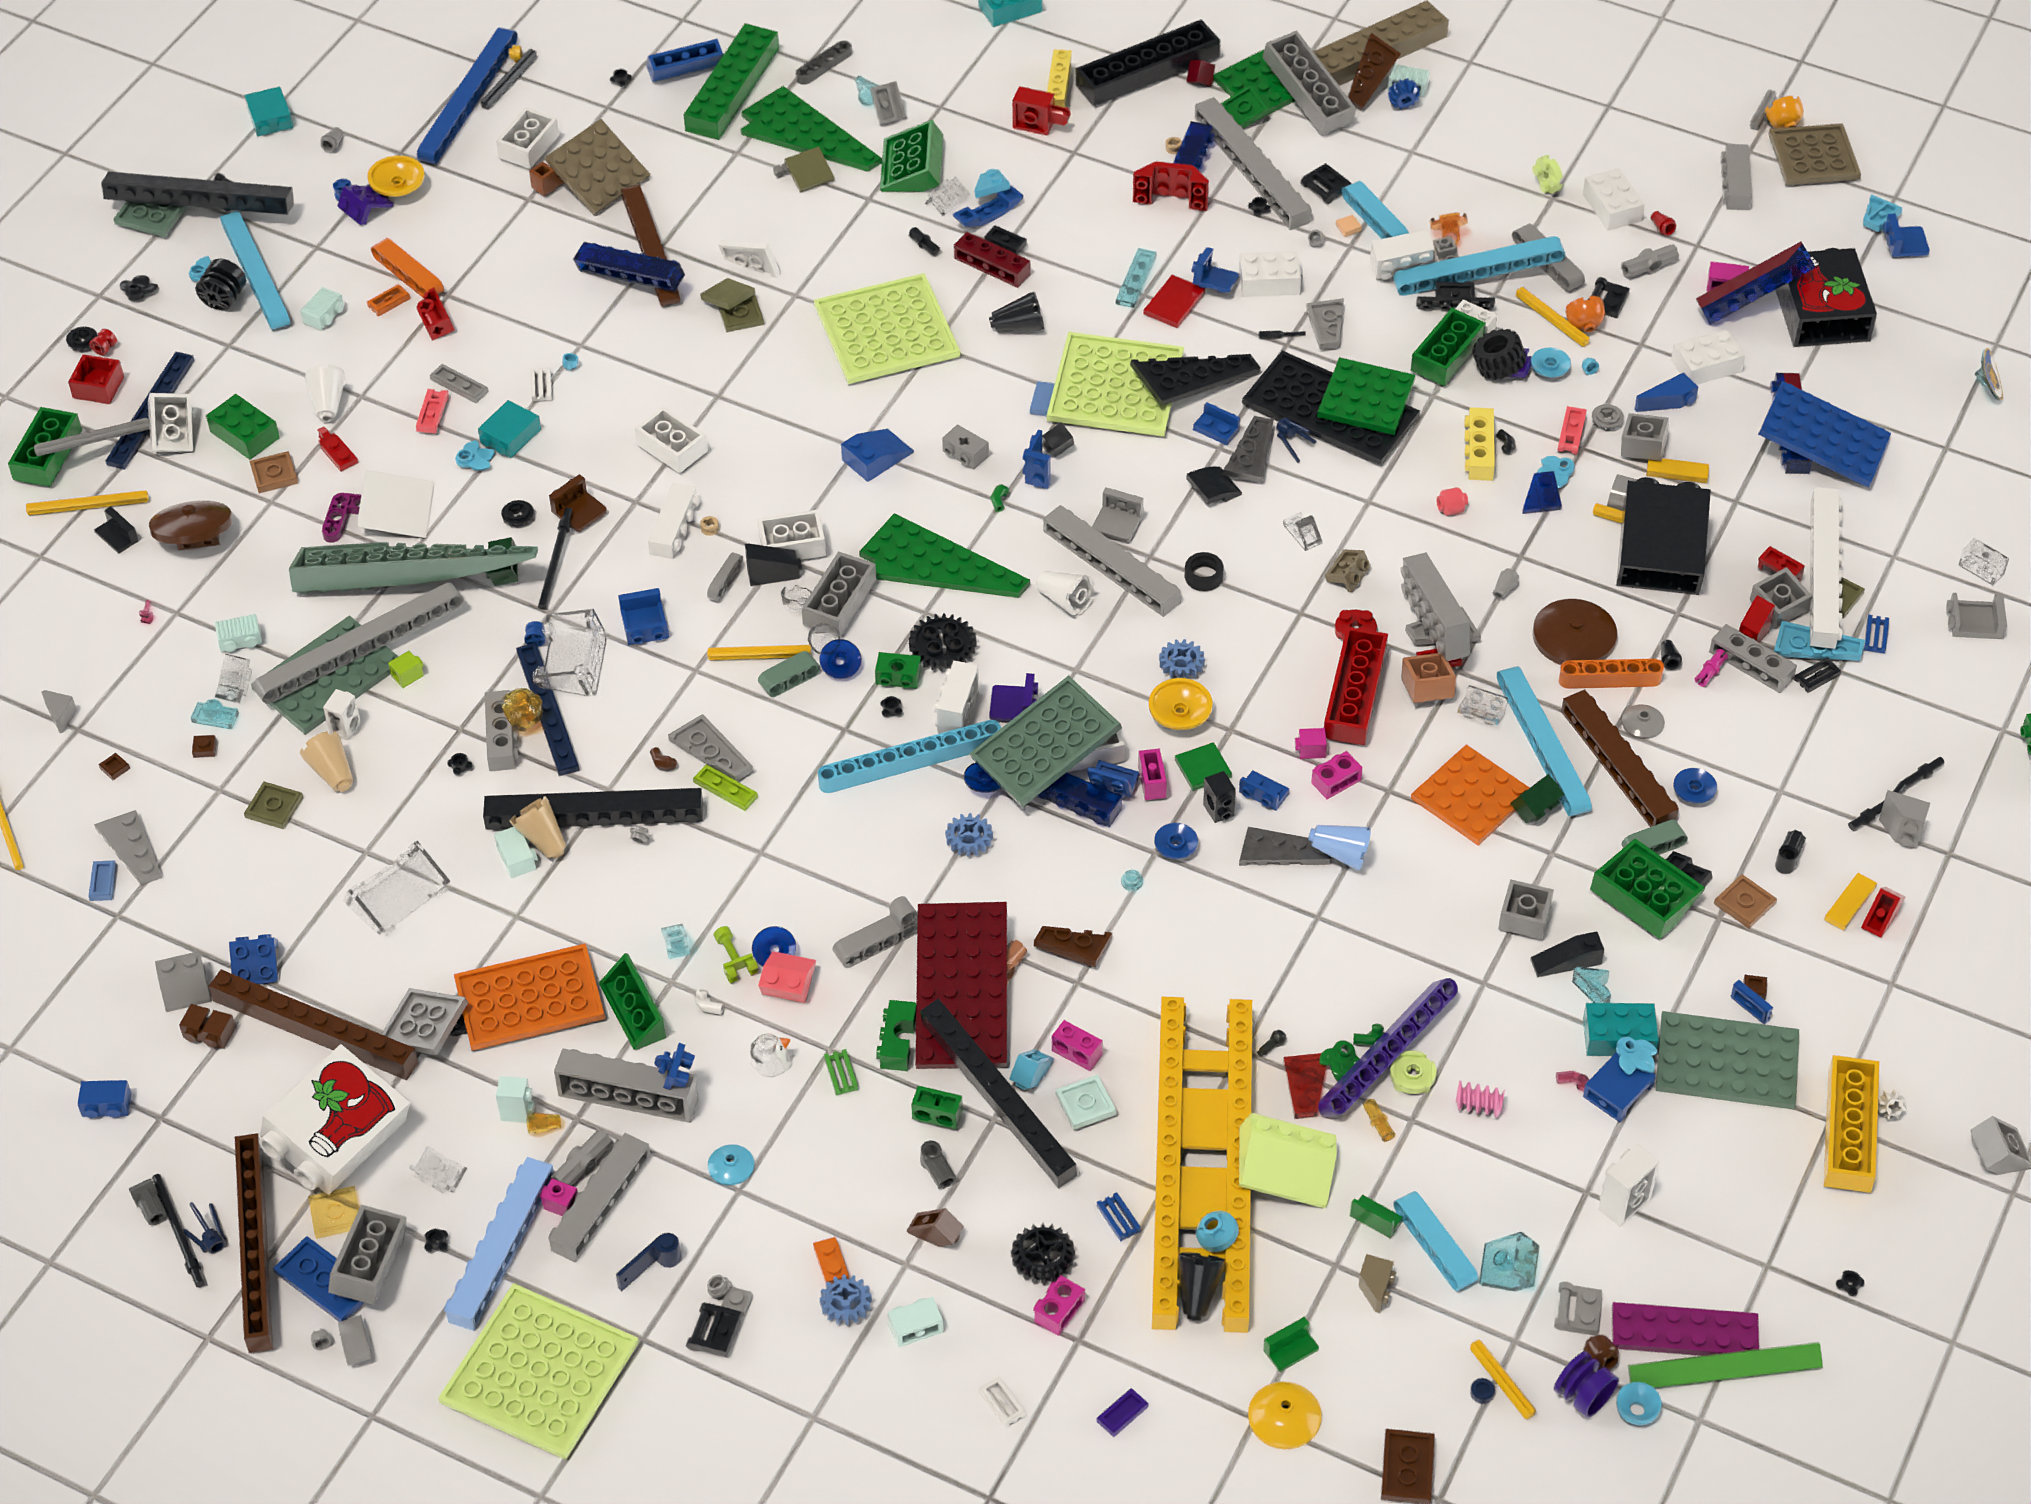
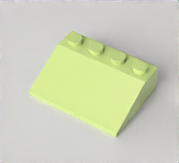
M1251 1113L1240 1125L1239 1187L1325 1208L1328 1202L1337 1155L1336 1135Z

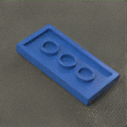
M308 1236L273 1267L276 1275L338 1322L347 1320L365 1303L328 1293L330 1273L337 1258Z

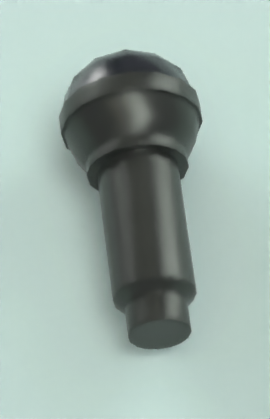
M1275 1030L1272 1032L1270 1039L1259 1048L1257 1054L1262 1057L1275 1046L1284 1044L1287 1037L1284 1031Z

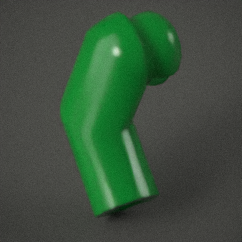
M1003 484L997 485L990 496L996 512L1004 510L1001 498L1009 493V488Z
M1373 1024L1372 1030L1368 1034L1354 1033L1353 1045L1372 1046L1384 1034L1383 1025Z

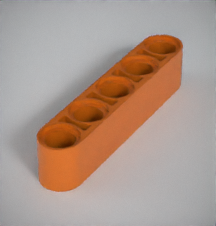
M385 238L371 247L373 257L422 298L433 287L437 294L444 291L443 284L438 277L391 239Z
M1658 659L1569 660L1561 664L1558 682L1562 687L1568 689L1658 686L1662 681L1664 664Z

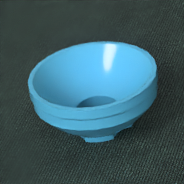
M1226 1211L1211 1212L1198 1223L1196 1228L1197 1240L1202 1248L1209 1252L1223 1251L1236 1240L1239 1231L1238 1223ZM1213 1220L1218 1221L1216 1228L1207 1230L1209 1222Z
M1632 1382L1619 1390L1616 1406L1620 1416L1627 1422L1635 1425H1646L1653 1422L1661 1411V1397L1652 1386L1642 1382ZM1640 1405L1644 1409V1413L1635 1415L1631 1412L1630 1407Z

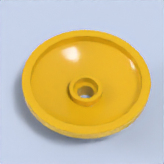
M401 155L389 156L377 161L371 166L367 175L370 187L375 192L389 197H399L412 193L421 186L425 177L424 168L420 162L414 158Z
M1173 678L1158 684L1149 696V711L1152 717L1159 724L1170 729L1188 730L1198 727L1209 718L1212 712L1213 701L1211 694L1202 684L1191 679Z
M1275 1382L1268 1384L1256 1392L1249 1404L1248 1421L1253 1433L1263 1443L1274 1448L1294 1449L1301 1447L1315 1437L1321 1425L1322 1413L1318 1400L1308 1389L1296 1383ZM1283 1405H1287V1406H1289L1290 1408L1284 1409V1408H1282V1406H1283Z

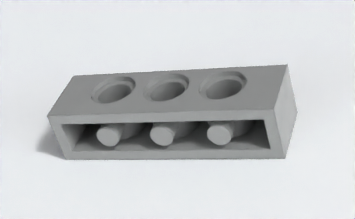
M1727 624L1711 640L1709 650L1711 654L1714 655L1717 649L1724 650L1725 652L1721 656L1723 657L1725 653L1728 654L1725 662L1778 693H1781L1794 679L1797 668L1796 664Z
M510 690L485 692L486 746L489 771L515 769V760H519L518 747H514V744L518 743L517 731H514V727H517L516 714H513V711H517L516 699L511 698Z

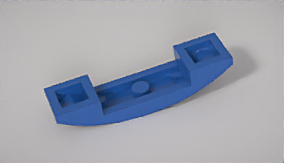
M1011 185L1010 189L997 192L996 199L973 210L967 206L953 213V217L965 227L982 226L1009 212L1023 199V194Z

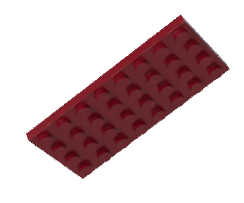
M1007 902L918 904L916 1069L959 1068L922 1024L920 1010L938 998L995 1067H1007Z

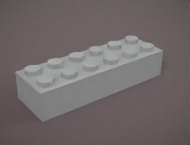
M1297 30L1266 43L1263 53L1264 60L1321 135L1353 123L1356 107Z
M1427 552L1404 557L1403 566L1401 567V575L1404 579V583L1401 584L1402 593L1404 596L1407 595L1410 606L1414 607L1417 618L1422 620L1424 630H1428L1432 642H1435L1438 653L1442 654L1446 661L1470 656V622Z
M563 1048L554 1069L558 1096L688 1123H691L698 1103L695 1075L690 1073L684 1088L672 1085L670 1090L663 1088L668 1070L665 1071V1074H660L658 1067L648 1066L641 1062L633 1063L620 1058L613 1059L603 1057L600 1054H588L576 1049L568 1050Z

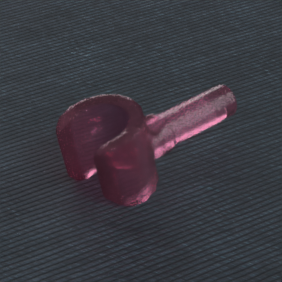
M146 600L144 609L139 611L141 623L151 624L153 621V612L149 611L150 600Z

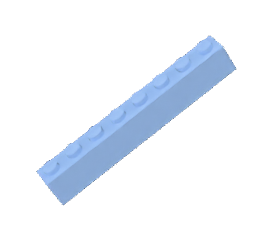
M527 1157L523 1165H519L516 1178L513 1183L509 1184L504 1201L498 1204L494 1220L490 1221L487 1225L484 1239L478 1242L476 1254L472 1260L468 1261L463 1278L457 1281L452 1299L449 1298L446 1302L444 1311L446 1312L448 1323L475 1331L542 1203L540 1198L541 1191L544 1186H548L551 1176L554 1174L552 1164Z

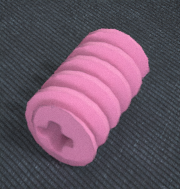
M1459 1080L1455 1103H1457L1458 1110H1461L1464 1104H1466L1467 1112H1470L1473 1106H1475L1477 1114L1484 1108L1485 1115L1488 1116L1491 1110H1493L1494 1116L1498 1117L1502 1110L1505 1089L1501 1095H1499L1498 1087H1495L1493 1092L1490 1093L1489 1086L1487 1085L1483 1091L1480 1089V1084H1477L1473 1090L1470 1082L1463 1088L1462 1081Z

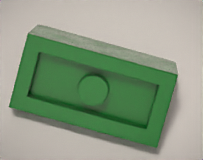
M1363 1194L1359 1200L1354 1198L1351 1202L1350 1217L1388 1238L1393 1236L1402 1223L1403 1217Z
M1305 1316L1264 1339L1263 1351L1279 1372L1319 1350L1318 1344L1309 1334L1310 1323Z

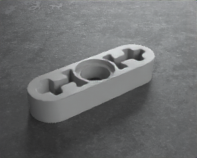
M732 552L709 585L707 591L709 599L721 600L743 565V555Z

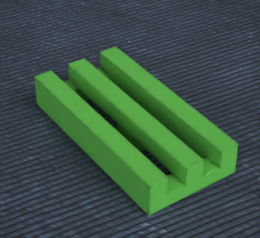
M843 1049L842 1053L835 1051L830 1056L828 1053L824 1054V1060L835 1094L840 1095L858 1090L846 1049ZM840 1059L844 1060L852 1086L847 1084ZM832 1061L836 1063L843 1088L839 1089Z

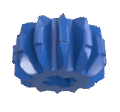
M1406 78L1402 81L1400 79L1399 82H1393V86L1389 87L1388 98L1394 108L1399 107L1401 110L1406 107L1408 109L1410 105H1415V102L1419 100L1420 90L1414 80Z

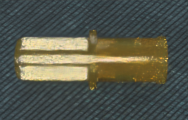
M1367 1099L1363 1103V1108L1371 1119V1126L1376 1128L1383 1142L1390 1141L1396 1134L1387 1121V1115L1382 1113L1375 1099Z

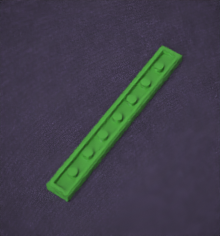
M1812 1342L1629 1364L1628 1372L1630 1383L1642 1382L1655 1388L1821 1368L1823 1364L1820 1343Z

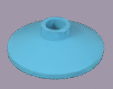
M1552 347L1537 350L1531 358L1532 368L1538 374L1546 377L1562 376L1568 372L1571 365L1570 358L1564 351Z
M730 1144L719 1147L711 1154L708 1160L710 1176L716 1182L723 1185L740 1184L746 1181L754 1170L752 1154L740 1145Z

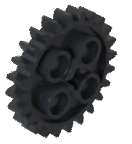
M945 613L940 618L935 614L934 619L926 616V622L919 620V626L914 625V631H910L909 651L912 652V655L921 656L924 668L931 665V670H934L936 667H939L940 671L943 670V667L951 669L953 661L966 663V659L971 660L972 654H975L977 641L976 632H973V626L968 627V621L962 623V617L955 620L954 614L949 618H946ZM938 629L942 631L944 646H946L947 655H944L942 640L940 638Z

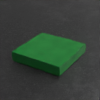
M1249 85L1221 103L1224 109L1233 116L1235 122L1241 125L1243 129L1270 113L1269 108L1252 85Z
M1214 742L1175 755V762L1192 791L1204 787V778L1222 771L1226 773L1228 778H1232V772Z

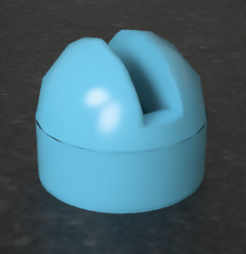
M573 353L564 354L562 358L564 368L567 370L575 369L578 364V356Z
M1585 358L1582 361V369L1587 375H1592L1598 371L1599 363L1593 358Z

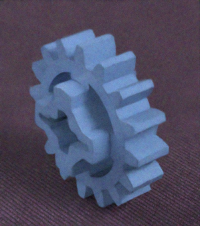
M1177 639L1175 644L1168 642L1167 648L1162 647V651L1159 653V666L1163 668V673L1169 672L1170 678L1174 676L1181 678L1184 676L1189 679V675L1196 677L1197 672H1202V666L1205 663L1204 651H1200L1201 646L1194 647V642L1191 641L1188 644L1186 639H1183L1182 643H1179Z
M969 813L968 817L960 814L959 820L952 818L953 824H947V830H945L947 845H951V851L958 850V855L965 852L966 856L969 857L970 853L973 852L978 856L979 850L985 852L986 846H991V840H993L992 826L987 824L986 818L980 820L979 814L976 817H972V813Z
M843 1274L842 1280H838L835 1276L833 1277L834 1283H825L826 1289H821L820 1306L822 1307V1313L827 1314L829 1321L836 1318V1324L839 1325L841 1320H844L845 1324L849 1325V1320L853 1319L855 1323H858V1316L866 1317V1310L871 1309L870 1302H872V1296L869 1286H864L863 1279L856 1282L855 1275L847 1279L846 1275Z

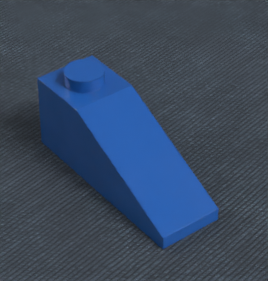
M1683 372L1637 395L1634 410L1642 412L1682 408L1696 401L1698 386Z

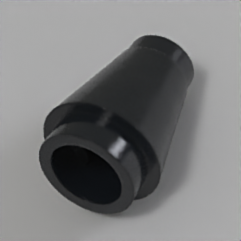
M1665 640L1661 643V661L1666 669L1675 670L1681 665L1682 656L1671 640Z

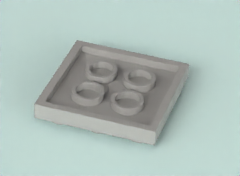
M409 988L381 1034L414 1047L416 1052L438 1055L466 1008L468 1001L462 996Z

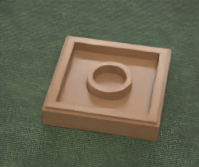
M289 451L249 461L258 493L298 484Z
M1741 874L1714 900V905L1749 929L1776 904L1777 898Z

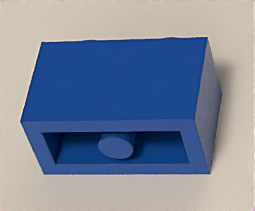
M127 1080L81 1081L77 1105L82 1117L128 1116L132 1092Z

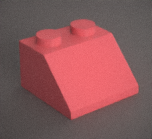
M773 951L763 966L758 984L763 995L805 1003L816 960Z

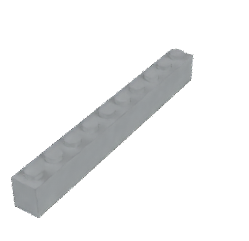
M1215 97L1195 104V120L1261 197L1267 200V204L1290 230L1310 223L1312 214L1310 205L1302 199L1299 192L1294 190L1291 183L1282 176L1280 170L1274 167L1271 160L1262 153L1260 147L1255 145L1252 138L1243 131L1241 125L1235 122L1233 116L1224 109L1223 105Z

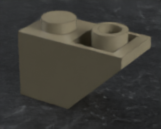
M1366 1254L1358 1286L1374 1311L1380 1313L1382 1305L1387 1306L1390 1291H1387L1389 1285H1394L1397 1272L1393 1271L1394 1261Z

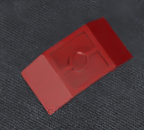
M1155 161L1134 171V203L1151 204L1153 194L1189 198V209L1208 210L1209 180L1193 165Z

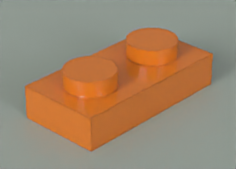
M836 1237L814 1242L813 1248L825 1283H834L833 1277L835 1276L838 1280H842L843 1274L849 1279Z

